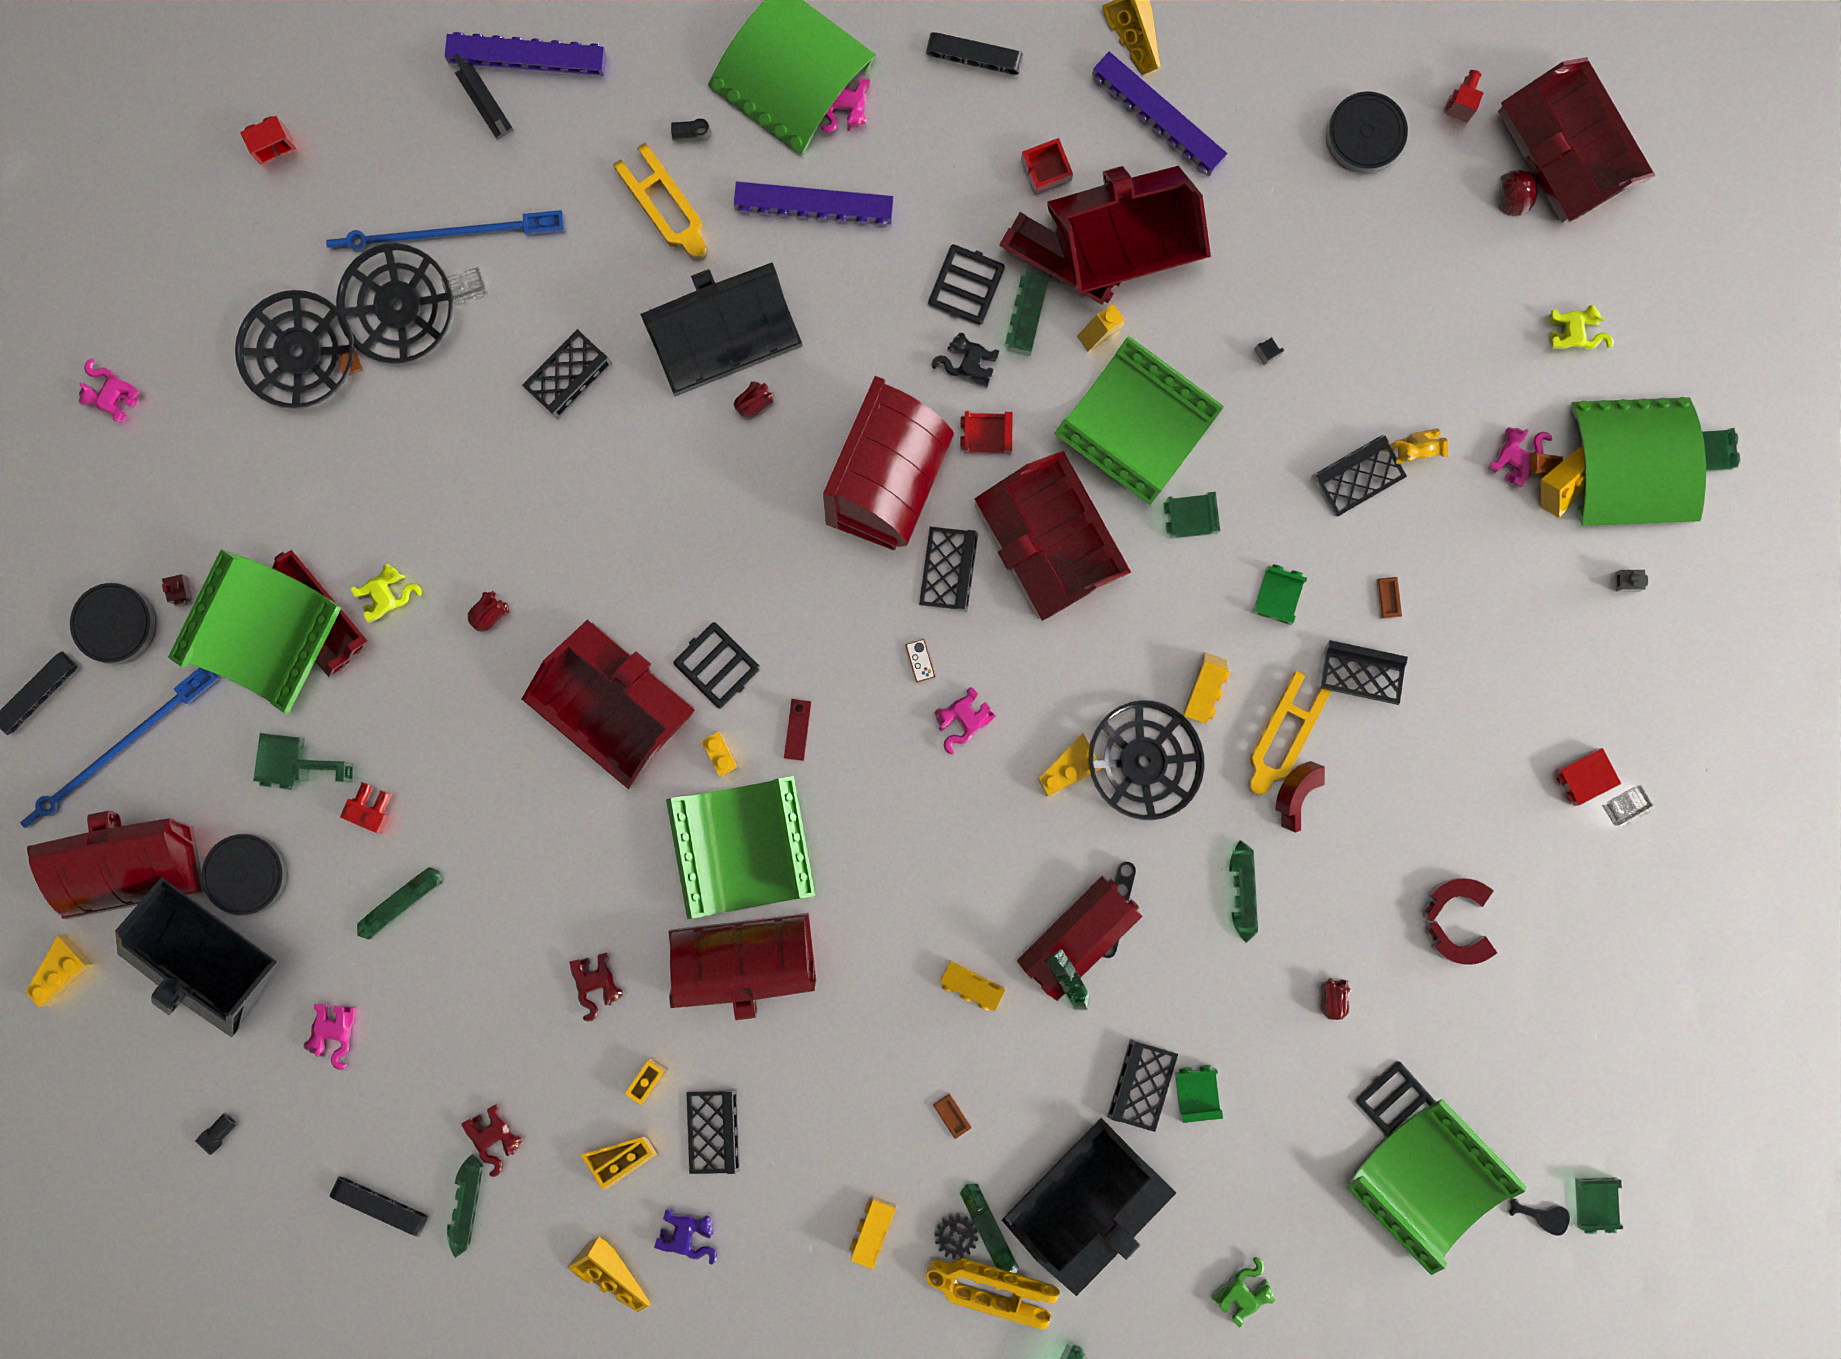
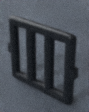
M952 244L935 282L928 304L950 313V317L956 319L960 317L981 325L1000 282L1005 265L983 256V253L976 250L973 252ZM955 254L996 269L992 280L953 265L952 261ZM948 271L989 287L985 298L944 282ZM941 289L980 304L981 308L978 315L976 316L938 301Z
M712 622L696 639L693 638L689 642L690 645L673 662L674 666L718 709L723 708L737 692L741 693L745 689L744 685L760 670V665L716 622ZM715 632L722 641L691 671L683 662ZM729 646L736 655L705 685L697 676ZM743 660L750 669L719 699L711 690Z
M1400 1061L1393 1064L1380 1077H1375L1372 1080L1373 1084L1356 1099V1103L1387 1137L1422 1104L1427 1102L1430 1106L1437 1102ZM1399 1071L1406 1081L1373 1110L1366 1100ZM1413 1087L1420 1096L1387 1125L1380 1115Z

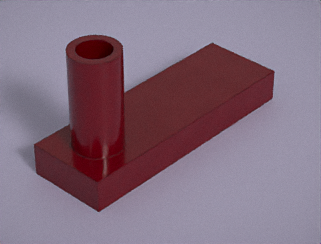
M791 699L784 759L804 761L811 701Z

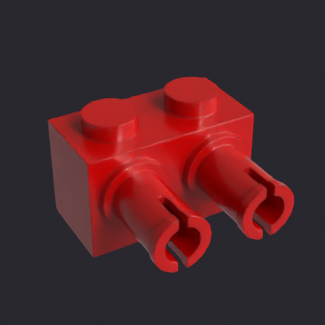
M1470 70L1469 75L1465 76L1464 82L1458 90L1454 89L1445 107H1448L1447 115L1467 123L1472 118L1484 92L1476 90L1482 75L1481 72Z
M361 782L356 797L347 799L340 818L372 832L382 833L390 816L384 810L392 794L380 790L374 805L370 807L366 802L373 786Z

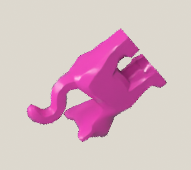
M861 78L855 90L846 89L845 87L825 114L830 124L822 125V131L828 133L837 128L838 121L832 113L833 109L850 111L847 116V131H850L851 127L858 128L860 125L866 124L867 118L863 114V109L865 106V91L870 87L869 79Z
M94 359L87 360L84 366L85 373L94 378L105 376L106 380L98 393L92 387L80 382L79 385L82 388L79 392L80 398L78 402L81 405H94L100 411L112 414L115 422L122 423L126 415L117 406V403L123 398L128 406L133 407L137 402L135 396L140 391L131 384L121 381L109 369L99 368L94 370L92 368Z
M1508 427L1505 430L1506 442L1499 449L1497 460L1491 462L1488 468L1496 473L1507 463L1513 467V471L1507 473L1504 479L1510 483L1515 482L1519 487H1522L1530 475L1531 453L1521 449L1518 445L1525 439L1529 430L1523 431L1519 428ZM1540 432L1534 437V453L1543 454L1544 450L1541 443L1543 439L1552 441V436L1548 432Z
M972 687L967 690L965 697L954 701L946 709L938 708L934 712L936 721L940 725V731L948 727L953 719H956L964 730L962 736L951 735L945 739L944 749L949 754H954V749L951 746L952 743L964 744L968 742L980 728L986 726L996 717L990 711V707L986 702L980 705L978 712H975L970 707L978 695Z
M314 1004L317 1016L311 1026V1037L304 1043V1049L315 1054L316 1057L319 1055L324 1056V1039L339 1041L341 1047L332 1054L331 1064L334 1068L343 1070L346 1068V1064L340 1062L339 1058L348 1052L350 1046L349 1038L355 1019L356 1008L345 1007L344 1010L343 1007L334 1006L333 1011L336 1013L335 1020H328L327 1005Z

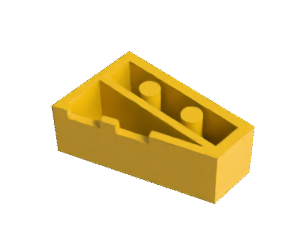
M1204 652V660L1200 670L1197 672L1195 684L1191 689L1184 709V716L1207 724L1208 719H1213L1216 708L1213 706L1215 701H1219L1222 696L1223 690L1220 688L1223 682H1227L1230 671H1227V660Z

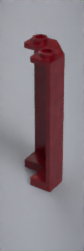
M1019 212L999 246L1075 289L1073 275L1066 263L1056 233ZM1121 282L1082 294L1104 305L1105 302L1109 303L1114 294L1112 290L1115 285L1119 287Z
M292 550L286 553L281 552L274 558L273 569L302 582L335 602ZM340 610L315 660L328 677L350 663L349 659L353 655L359 654L368 642L342 610Z
M1101 876L1017 960L1025 973L1031 979L1034 978L1041 985V989L1056 1001L1143 917L1138 911L1140 907L1132 899L1128 901L1117 890L1119 886L1112 879L1108 881Z

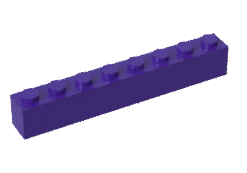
M453 32V34H447L444 57L448 63L457 64L453 56L458 53L465 65L472 63V65L596 76H604L606 51L604 47L596 43L582 45L579 42H570V44H565L558 40L543 42L541 39L533 38L529 41L523 40L520 37L505 39L499 35L484 37L482 34H472V36L461 32Z
M1110 51L1093 68L1092 75L1098 84L1105 85L1113 97L1120 98L1127 109L1134 110L1138 114V118L1144 123H1149L1157 135L1164 136L1172 148H1178L1182 152V156L1188 161H1193L1201 173L1211 176L1225 160L1228 154Z
M736 181L734 208L743 214H748L752 211L764 216L773 213L779 217L795 215L799 219L816 217L820 221L836 219L840 223H847L849 220L856 221L857 224L861 225L870 222L875 223L877 226H887V224L892 222L893 196Z

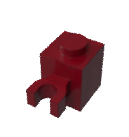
M180 574L162 579V588L168 603L182 606L187 604L186 601L193 600L188 576Z

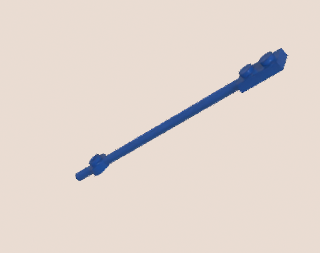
M557 210L523 214V221L370 236H365L359 230H353L348 233L346 238L326 240L327 248L349 246L351 250L358 252L365 249L367 244L514 229H524L525 235L563 232L565 229L563 211ZM360 239L361 242L355 245V240Z
M200 667L173 688L177 693L176 696L53 796H41L35 803L36 810L23 819L20 824L26 828L41 815H53L58 809V801L182 700L185 704L191 703L219 680L217 675ZM48 802L51 805L50 809H46V803Z

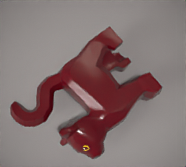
M609 953L598 955V968L594 971H589L588 969L590 964L589 958L569 962L572 976L576 981L580 1005L590 1010L589 1014L583 1016L584 1021H592L598 1014V1008L595 1003L586 998L589 992L603 988L604 1004L609 1006L611 1002L617 1001L623 996V990L614 984L613 973L607 964Z
M498 1104L487 1109L491 1124L486 1127L481 1123L483 1118L480 1114L472 1118V1120L468 1119L461 1123L466 1135L473 1141L475 1148L478 1150L481 1160L484 1163L495 1166L489 1173L491 1177L498 1176L502 1172L503 1165L496 1156L487 1154L488 1148L501 1140L503 1150L508 1157L510 1154L513 1155L514 1151L522 1143L521 1136L513 1134L508 1123L499 1116L500 1108Z

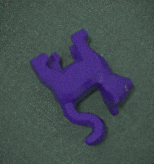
M667 1208L663 1220L674 1225L675 1230L673 1234H670L667 1229L661 1228L660 1238L656 1239L654 1248L665 1252L686 1255L690 1259L697 1260L707 1254L709 1255V1264H714L717 1259V1253L710 1246L701 1247L697 1251L691 1249L694 1232L706 1238H711V1235H714L711 1217L705 1215L702 1218L696 1219L689 1215H675L673 1210Z

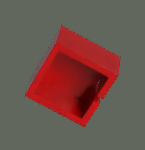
M277 116L266 117L263 119V122L257 125H249L240 132L249 153L260 165L277 158L271 147L273 144L280 156L296 149L286 126Z
M1059 138L1022 151L1021 160L1027 175L1029 174V180L1035 194L1072 181L1073 172Z

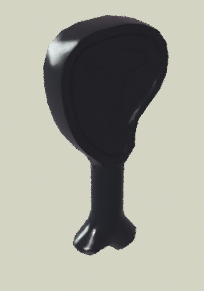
M1515 1198L1510 1200L1511 1209L1509 1213L1511 1216L1517 1213L1531 1216L1543 1230L1552 1235L1561 1236L1566 1232L1570 1221V1215L1566 1208L1557 1205L1546 1210L1533 1209L1521 1205Z

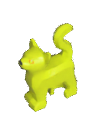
M1595 305L1588 306L1584 311L1573 310L1561 314L1554 309L1549 314L1550 324L1564 326L1563 334H1558L1557 331L1550 332L1552 349H1566L1570 347L1591 349L1595 348L1602 340L1606 342L1607 348H1611L1613 339L1608 333L1601 332L1596 334L1591 341L1586 340L1584 324L1599 326L1600 322L1604 321V318L1600 317V312L1596 309Z
M386 564L383 566L380 575L369 579L362 587H352L350 590L354 597L359 599L371 597L374 603L370 606L364 605L362 607L365 611L363 613L368 623H371L381 618L387 611H392L406 604L411 591L420 596L422 594L420 586L415 583L407 584L402 590L401 598L396 599L390 591L388 584L398 582L404 579L405 576L404 574H399L397 569L390 564Z

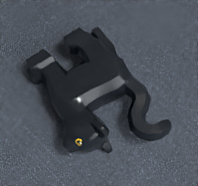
M958 333L952 343H949L950 346H948L947 350L964 353L960 366L953 368L950 359L939 355L932 360V368L936 369L940 363H943L948 374L959 376L977 386L987 388L990 380L988 377L992 376L994 369L991 367L983 369L980 365L982 360L995 362L998 358L999 350L988 351L980 344L970 342L964 333Z

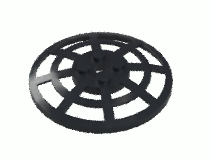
M397 243L375 246L355 258L341 277L336 297V307L343 313L345 318L346 316L358 315L362 326L370 335L361 344L353 334L354 347L371 359L391 364L415 361L435 349L449 329L454 307L451 285L441 266L422 250ZM393 251L411 252L419 255L423 260L418 268L405 263H395ZM379 253H385L387 264L376 268L368 276L358 270L360 265L369 258ZM430 264L442 277L446 286V293L436 294L433 283L425 275ZM397 269L408 270L414 273L409 283L399 281ZM389 270L391 281L382 286L373 281L378 275ZM354 276L362 282L357 297V307L345 308L346 290L350 279ZM421 279L427 285L431 296L420 297L415 289ZM369 287L376 294L373 305L364 306V297ZM397 299H400L402 302V307L399 310H395L393 307V303ZM448 301L447 319L440 333L433 327L437 316L438 302ZM432 304L429 321L426 322L420 317L422 305ZM365 314H376L381 323L375 330L368 323ZM338 318L343 333L348 339L346 329L343 326L341 320ZM416 323L422 328V331L417 335L407 339V327ZM387 327L398 329L399 340H390L381 335ZM427 333L435 339L425 350L408 356V345L419 341ZM376 341L390 346H399L400 358L384 357L369 349Z
M302 290L282 291L261 300L244 318L236 337V364L245 384L262 400L282 408H307L328 399L345 382L354 360V337L343 313L326 298L316 293ZM292 298V311L281 313L272 320L262 312L276 302ZM300 298L317 301L327 306L330 310L324 318L315 313L301 310ZM336 315L346 329L349 345L338 346L336 334L329 325ZM257 317L265 327L259 335L256 348H244L247 332ZM294 317V327L282 331L277 326L279 322ZM302 317L313 319L319 324L311 332L302 328ZM325 329L331 338L332 347H322L318 339ZM270 331L277 336L273 348H263L268 333ZM301 346L302 353L299 356H294L293 349ZM349 353L346 369L336 384L329 376L336 366L338 354ZM322 355H332L330 365L326 372H324L318 366ZM244 356H256L259 369L265 377L257 385L254 384L247 372ZM263 356L274 357L278 365L271 373L268 372L265 366ZM313 371L319 377L313 383L302 386V375ZM284 372L294 375V386L285 385L276 379ZM323 382L331 389L325 395L315 400L300 403L301 392L312 390ZM270 384H273L281 390L293 392L292 403L275 400L262 391Z
M1140 700L1119 706L1101 720L1090 741L1088 753L1089 769L1094 785L1101 797L1112 808L1123 815L1139 820L1163 819L1185 808L1199 790L1205 768L1202 743L1192 724L1180 712L1166 704ZM1135 708V721L1122 725L1116 731L1109 725L1108 721L1117 714ZM1143 708L1159 710L1168 714L1173 719L1166 727L1154 721L1143 720ZM1179 724L1190 737L1195 753L1183 754L1179 742L1172 734ZM1144 726L1154 728L1161 733L1155 740L1144 737ZM1135 727L1136 739L1127 743L1120 734L1129 728ZM1103 729L1110 737L1105 747L1104 760H1094L1095 743ZM1167 738L1173 745L1176 755L1167 756L1165 749L1162 747L1163 742ZM1114 742L1122 749L1120 759L1110 760V751ZM1141 756L1148 759L1146 767H1143L1139 762ZM1196 761L1195 777L1191 788L1187 792L1178 786L1183 775L1184 762ZM1177 763L1174 780L1171 781L1164 774L1168 764ZM1105 768L1108 780L1116 790L1111 798L1101 788L1095 774V769ZM1111 768H1121L1125 779L1120 785L1113 777ZM1159 781L1167 787L1162 793L1151 796V784ZM1131 783L1142 786L1143 797L1132 795L1126 791ZM1172 792L1182 798L1173 808L1162 813H1155L1153 802L1166 798ZM1122 796L1134 802L1145 803L1147 815L1132 813L1121 808L1117 803Z

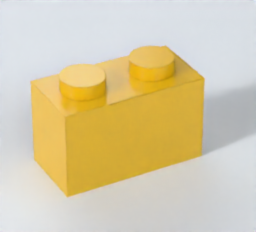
M719 731L701 740L719 777L738 769Z
M651 1058L648 1059L625 1092V1095L639 1105H642L667 1069Z

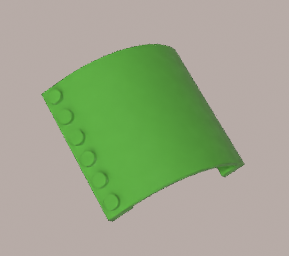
M764 0L747 19L726 49L708 86L801 155L807 149L815 130L837 97L860 70L863 72L869 70L876 54L804 0Z
M1128 336L1070 415L1064 418L1054 434L1151 505L1224 406Z
M1690 397L1572 402L1571 410L1580 428L1585 462L1584 507H1578L1577 512L1582 526L1701 521L1706 490V457L1700 421Z
M220 550L168 658L180 667L186 668L190 664L225 677L265 698L281 712L289 714L342 607L311 587L282 572L241 555Z
M794 776L726 790L666 799L687 919L815 896Z
M1441 1099L1415 1114L1390 1134L1364 1161L1346 1188L1430 1275H1433L1445 1269L1447 1262L1443 1259L1444 1256L1478 1219L1506 1199H1512L1524 1193L1527 1186L1453 1109Z

